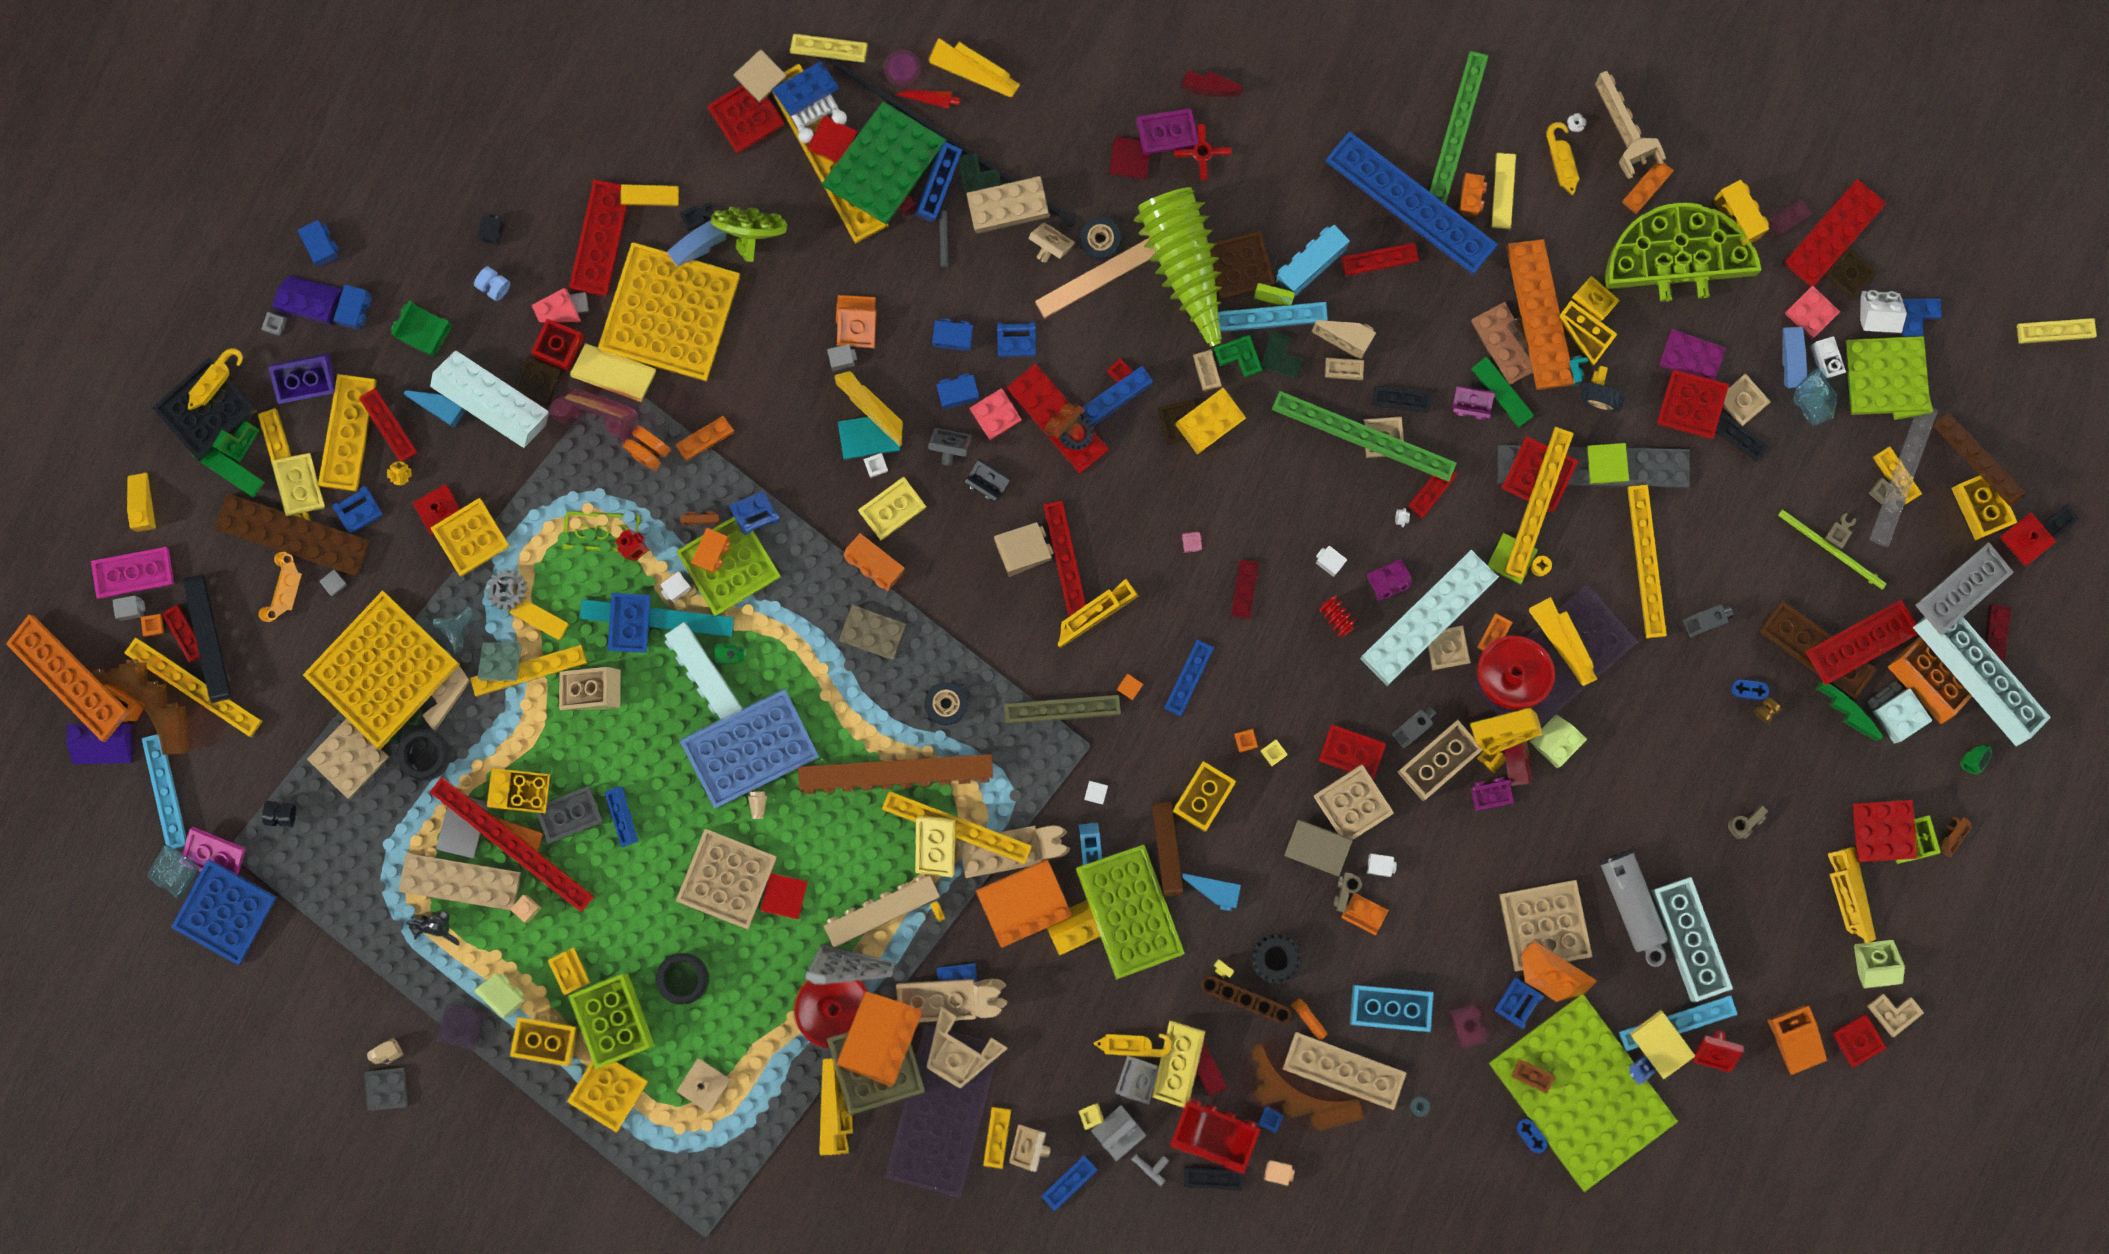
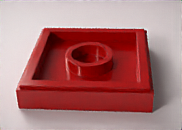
M823 116L807 150L837 164L855 140L858 131Z
M771 873L760 911L799 920L808 882Z
M1863 1014L1831 1033L1852 1068L1887 1048L1867 1014Z

